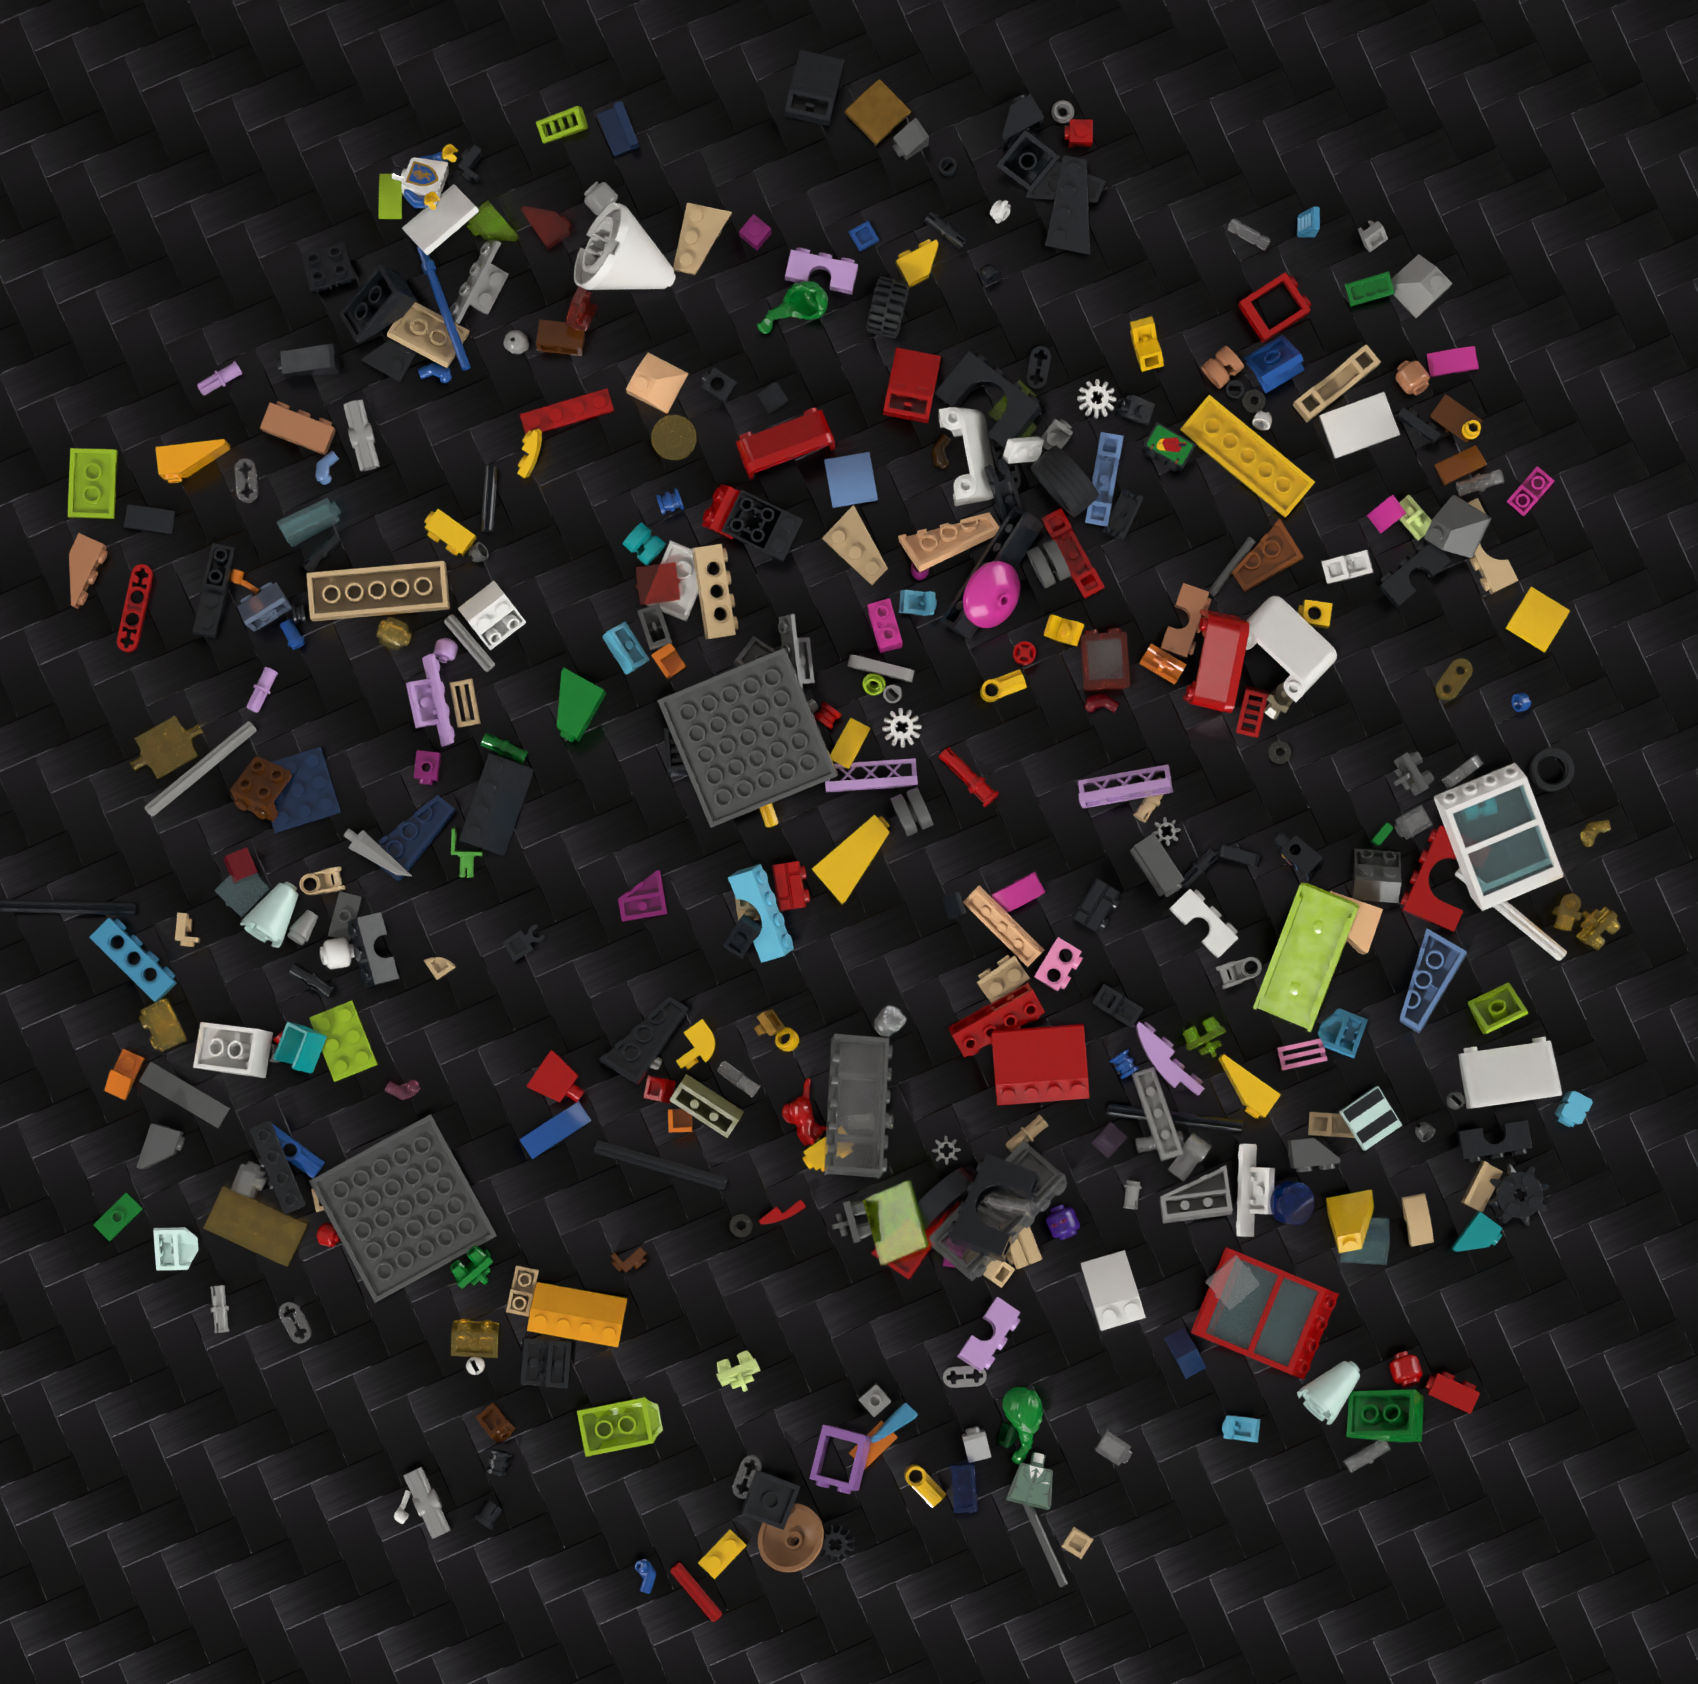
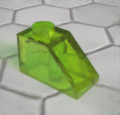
M488 200L478 208L479 212L468 220L470 223L467 226L475 236L480 235L483 239L514 242L519 239L516 232Z

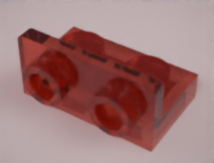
M578 286L571 301L565 325L571 326L576 330H588L598 308L597 305L589 303L592 292Z

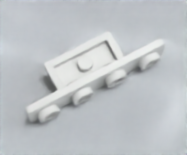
M1256 1144L1239 1145L1237 1236H1254L1255 1214H1273L1275 1168L1256 1167Z

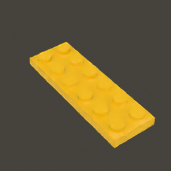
M1210 395L1180 429V432L1285 518L1315 483V481Z

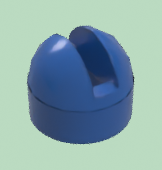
M1526 693L1514 694L1512 697L1513 709L1516 712L1528 710L1532 704V701L1529 700L1530 696Z

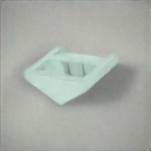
M185 1227L154 1228L156 1270H188L198 1252V1237Z

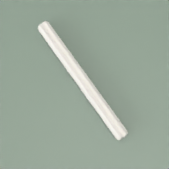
M1459 867L1455 875L1465 883L1464 877ZM1477 877L1479 885H1485V883ZM1507 901L1493 906L1556 960L1561 961L1565 957L1567 951Z

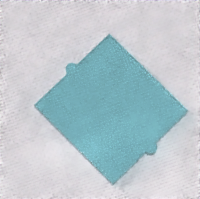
M256 873L240 880L236 884L233 883L229 875L215 892L226 902V906H230L243 917L270 888L259 878V874Z

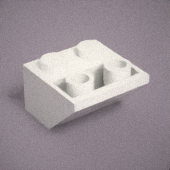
M495 581L491 582L458 608L489 650H492L526 623Z

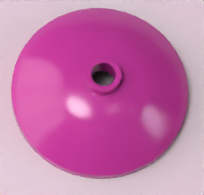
M992 561L981 566L972 575L963 597L964 612L971 623L982 628H991L1001 624L1011 615L1020 595V580L1016 570L1005 562Z

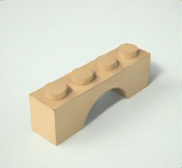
M1366 344L1324 380L1299 397L1293 403V406L1306 422L1310 421L1380 364V360Z
M1478 498L1468 502L1485 514ZM1479 544L1474 556L1470 558V562L1475 571L1479 570L1482 576L1480 582L1484 590H1489L1490 594H1493L1516 583L1518 579L1509 560H1498L1490 557Z

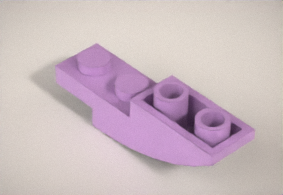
M1138 1022L1136 1030L1148 1059L1158 1073L1173 1088L1181 1082L1199 1096L1205 1089L1201 1086L1203 1081L1193 1073L1189 1076L1184 1072L1185 1066L1177 1059L1173 1061L1169 1059L1175 1052L1171 1049L1174 1045L1165 1037L1159 1039L1153 1034L1156 1030L1147 1022L1144 1024Z

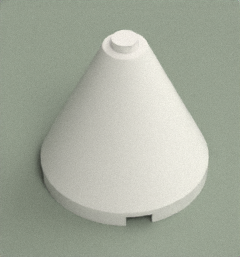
M615 202L606 206L604 211L597 216L586 234L590 237L586 249L580 248L574 268V281L576 285L586 290L665 289L667 286L670 287L676 277L673 267L626 206Z

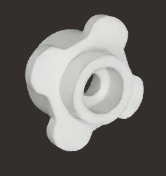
M998 200L992 206L990 215L996 220L997 224L1009 216L1011 205L1008 204L1007 200Z

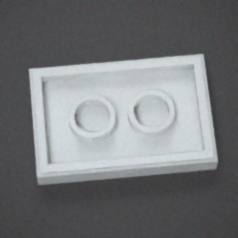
M453 184L440 195V201H438L435 210L425 208L402 229L426 255H429L477 214L479 210Z
M1384 392L1319 416L1335 459L1400 435Z
M670 541L644 605L650 607L659 604L662 612L687 622L698 596L692 549ZM711 562L707 565V571L710 567Z

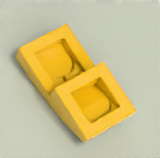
M850 718L830 755L831 759L850 769L871 728Z

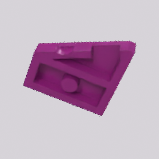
M660 870L655 871L629 892L618 898L622 922L668 914Z

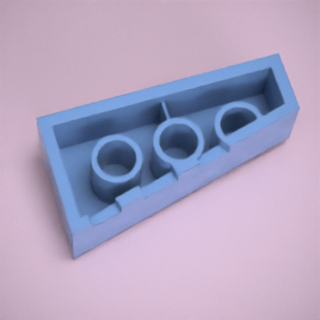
M1427 928L1400 1016L1401 1023L1418 1033L1423 1029L1467 955V951Z

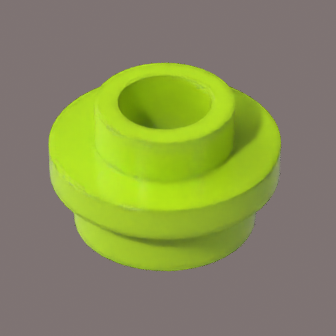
M869 673L864 677L863 688L868 694L878 695L884 691L886 681L882 675ZM871 681H875L878 684L874 685L871 683Z

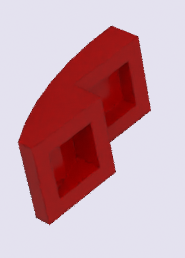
M800 1199L784 1213L778 1207H775L760 1219L759 1222L761 1225L775 1223L795 1215L807 1206Z

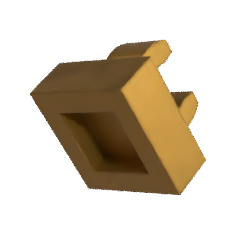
M771 1009L757 1016L760 1024L754 1028L758 1036L766 1033L771 1036L785 1029V1026L774 1010Z

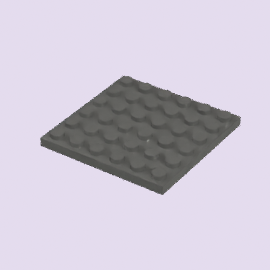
M786 648L777 650L657 700L710 827L838 776Z
M432 1114L309 1181L375 1303L462 1256L474 1245L478 1247L497 1236Z

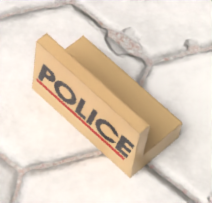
M1481 1161L1461 1202L1483 1213L1495 1189L1489 1181L1491 1178L1500 1179L1503 1171L1486 1161Z

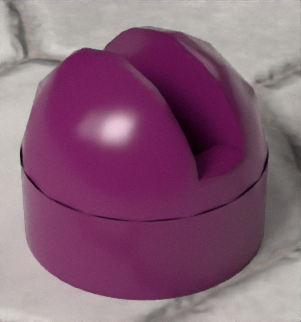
M912 563L911 574L915 579L923 580L929 574V568L919 572L914 563Z

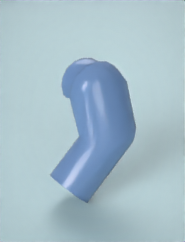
M333 451L318 461L315 477L323 485L330 483L332 477L329 475V467L339 460Z

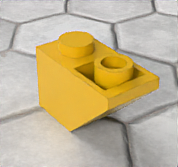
M928 239L918 245L919 249L913 252L907 250L898 255L899 259L896 260V266L904 281L908 282L909 288L929 278L939 243L937 239L932 242Z

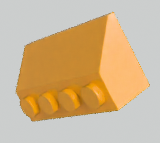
M536 1282L527 1331L618 1347L627 1298Z

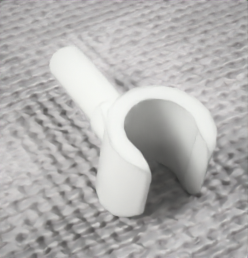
M407 1490L404 1493L399 1508L394 1514L395 1520L401 1524H404L410 1515L404 1511L411 1494Z

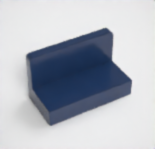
M622 101L614 103V108L598 114L613 156H618L639 147Z

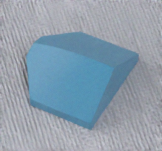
M1339 1008L1322 1021L1318 1036L1325 1048L1354 1058L1368 1019Z

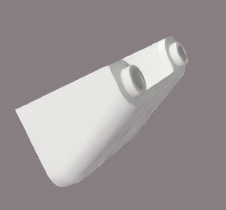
M957 407L939 409L940 428L950 430L954 437L963 436L970 474L959 476L954 482L953 499L955 506L993 499V493L989 484L990 480L986 475L985 467L988 465L993 466L994 469L995 467L984 414L976 409Z
M1278 596L1268 598L1246 620L1250 626L1246 650L1251 649L1258 643L1290 674L1284 682V690L1295 702L1305 694L1337 658L1334 647L1288 603Z
M1546 1037L1533 1038L1530 1044L1478 1051L1477 1047L1464 1048V1053L1458 1054L1467 1109L1562 1095L1551 1041H1546Z

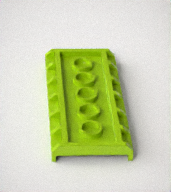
M1301 883L1253 1009H1261L1302 1026L1311 1032L1360 906L1355 902L1309 883Z

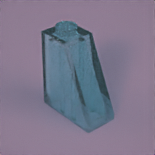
M326 498L277 521V524L287 542L294 547L339 522L338 514L341 511L335 501L331 503Z

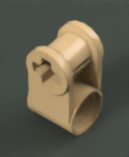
M341 866L304 875L300 880L301 890L307 895L345 890L340 876ZM309 878L315 879L317 882L316 888L312 891H308L304 887L305 881Z

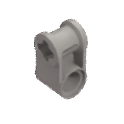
M1248 957L1216 967L1224 983L1222 985L1223 989L1256 977L1262 969L1260 961L1254 957ZM1254 961L1257 964L1256 973L1248 974L1245 971L1244 966L1246 962ZM1227 970H1229V973H1230V976H1231V979H1232V980L1229 979Z

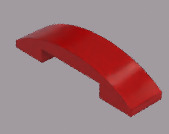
M1062 508L1041 518L1050 538L1054 539L1067 563L1071 577L1084 599L1104 589L1105 587L1095 568L1092 567Z

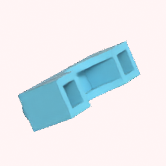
M761 864L739 870L729 876L728 879L736 899L751 903L760 914L762 929L753 943L761 963L785 956L794 949L792 938L786 930L784 917L779 912L775 894L770 889L767 874L762 869Z

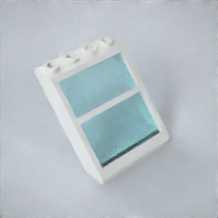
M1516 763L1434 796L1436 806L1470 896L1482 911L1563 877V872L1528 779Z

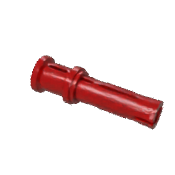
M947 747L939 755V758L969 787V792L971 794L974 793L983 802L984 807H987L999 795L998 791H993L985 783L986 779L984 777H978L950 747Z

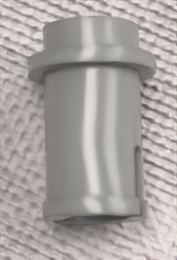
M1127 1180L1126 1184H1124L1126 1190L1123 1208L1138 1210L1139 1189H1142V1186H1140L1139 1181Z

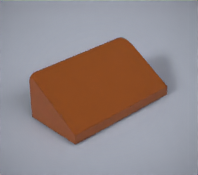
M1475 445L1434 466L1445 486L1486 466L1487 463Z

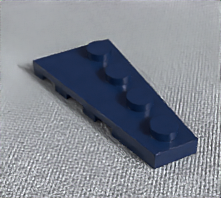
M437 795L416 811L407 821H403L389 835L381 838L377 844L408 872L457 810ZM381 867L393 878H395L398 882H400L404 877V875H396L390 872L389 870Z

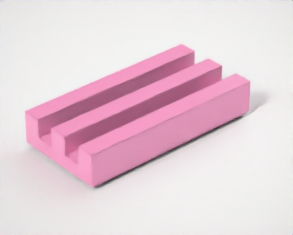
M1321 1039L1277 1048L1282 1070L1327 1061L1325 1047ZM1314 1044L1319 1046L1317 1049L1283 1056V1051ZM1316 1053L1321 1054L1319 1058L1285 1065V1060Z

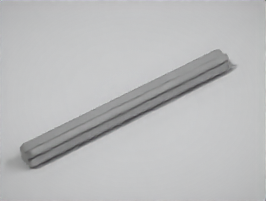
M250 721L243 724L145 805L144 808L148 814L153 817L251 737L257 731L255 726Z

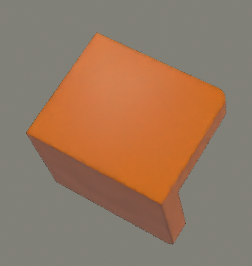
M671 643L651 655L667 680L686 667Z
M668 1109L669 1133L693 1132L692 1115L683 1109Z

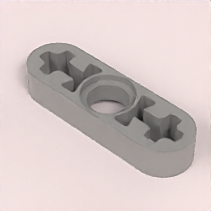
M850 655L847 665L854 669L878 673L882 676L905 682H912L915 672L908 668L857 655Z

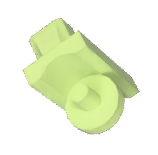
M1408 495L1399 502L1406 512L1399 520L1419 541L1425 536L1432 520L1414 499Z
M748 1350L737 1355L740 1365L733 1368L728 1359L717 1362L719 1373L716 1375L722 1387L731 1384L732 1389L741 1386L743 1392L748 1391L746 1384L754 1381L752 1374L761 1371L756 1359L752 1358Z

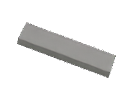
M1151 1067L1132 1073V1078L1160 1160L1163 1161L1183 1155L1184 1152L1155 1068Z

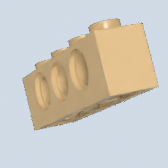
M722 544L692 548L705 639L736 635L735 630H738L737 617H733L732 607H735L733 594H729L728 585L731 584L730 572L726 571L725 562H728L726 548L722 549ZM710 562L715 563L718 567L715 575H711L707 571V565ZM713 585H718L721 588V595L718 598L713 597L710 593ZM718 607L722 608L725 612V617L721 621L714 617V611Z

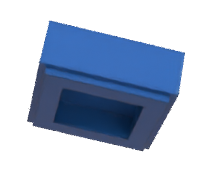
M869 221L848 231L859 252L880 241Z

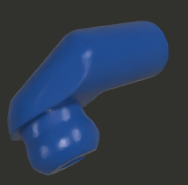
M436 362L418 368L421 379L432 375L439 377L442 383H447L452 379L451 370Z
M645 1559L638 1560L635 1563V1569L643 1578L639 1591L650 1594L656 1578V1572L649 1561Z

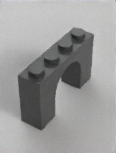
M1154 833L1130 849L1132 856L1159 896L1165 894L1168 897L1182 887L1180 883L1184 878Z

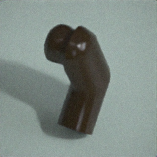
M944 434L941 435L931 450L933 463L940 469H946L950 464V460L946 457L945 449L952 440Z

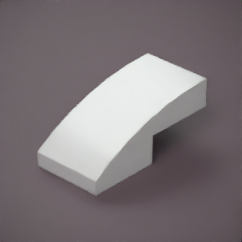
M1368 550L1322 561L1327 584L1374 572Z

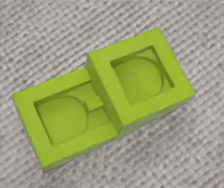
M380 174L379 219H402V182L392 179V174Z

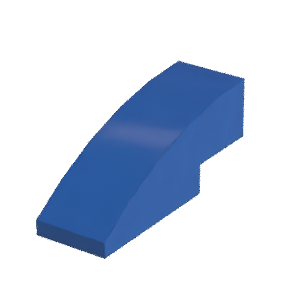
M578 1101L521 1138L520 1141L531 1158L534 1159L592 1120Z

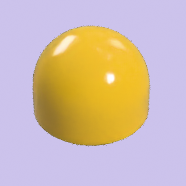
M785 1027V1029L777 1033L775 1044L781 1050L790 1052L797 1048L799 1036L793 1029ZM790 1034L789 1041L782 1044V1036Z

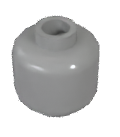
M595 182L584 193L586 196L584 203L597 216L604 211L606 206L616 202L618 199V195L605 182L600 184Z

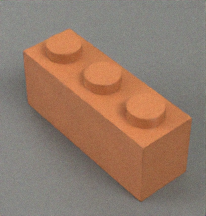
M277 401L276 405L273 403L269 404L260 426L262 431L325 456L327 455L336 429L332 427V422L323 418H319V421L310 418L311 414L302 410H298L297 413L289 410L290 406Z

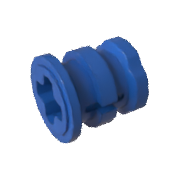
M677 488L674 489L673 493L668 491L665 492L664 496L656 495L662 515L666 514V511L669 510L673 512L678 507L682 510L684 509Z
M1129 1049L1124 1050L1109 1061L1116 1065L1115 1069L1117 1072L1120 1071L1121 1079L1126 1078L1139 1069L1138 1065H1134V1059L1128 1056Z

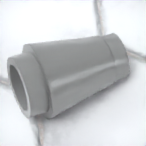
M306 910L288 929L290 932L287 936L300 945H303L305 941L308 942L318 916Z

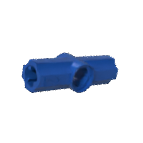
M273 1124L287 1160L311 1178H314L325 1162ZM290 1143L294 1144L297 1148V1153L292 1157L288 1156L285 1151L286 1146Z

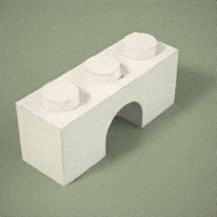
M1189 889L1169 910L1184 925L1196 917L1205 919L1209 924V933L1201 942L1216 958H1219L1238 939L1235 935L1238 931L1229 922L1225 925L1219 919L1222 915L1213 906L1209 908L1203 902L1205 898L1198 890L1193 892Z

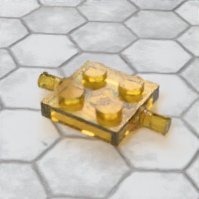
M174 716L135 738L141 749L142 756L130 762L135 771L147 764L159 779L198 757L191 738L203 733L199 724L186 731L179 723L177 717Z

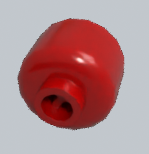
M1408 1352L1394 1355L1395 1359L1389 1364L1394 1382L1397 1385H1401L1402 1388L1418 1384L1423 1372L1417 1356L1408 1355Z

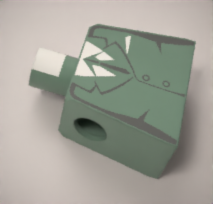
M1033 1452L1030 1465L1024 1463L1019 1465L1006 1500L1045 1510L1050 1509L1053 1471L1043 1468L1046 1455Z

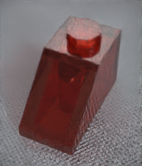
M527 206L521 208L523 215L548 250L571 235L568 230L571 225L564 215L559 217L557 212Z

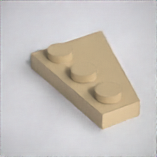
M687 203L673 266L674 271L696 275L732 212Z
M853 505L822 539L873 586L888 568Z

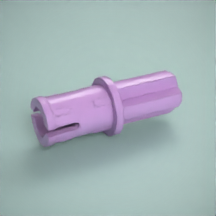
M234 361L218 372L215 370V374L201 381L197 386L200 392L206 395L220 386L225 387V383L242 375V372Z
M268 667L264 668L257 685L254 684L253 686L255 689L247 704L249 710L256 713L260 711L267 694L270 695L271 693L269 690L278 674L276 671Z

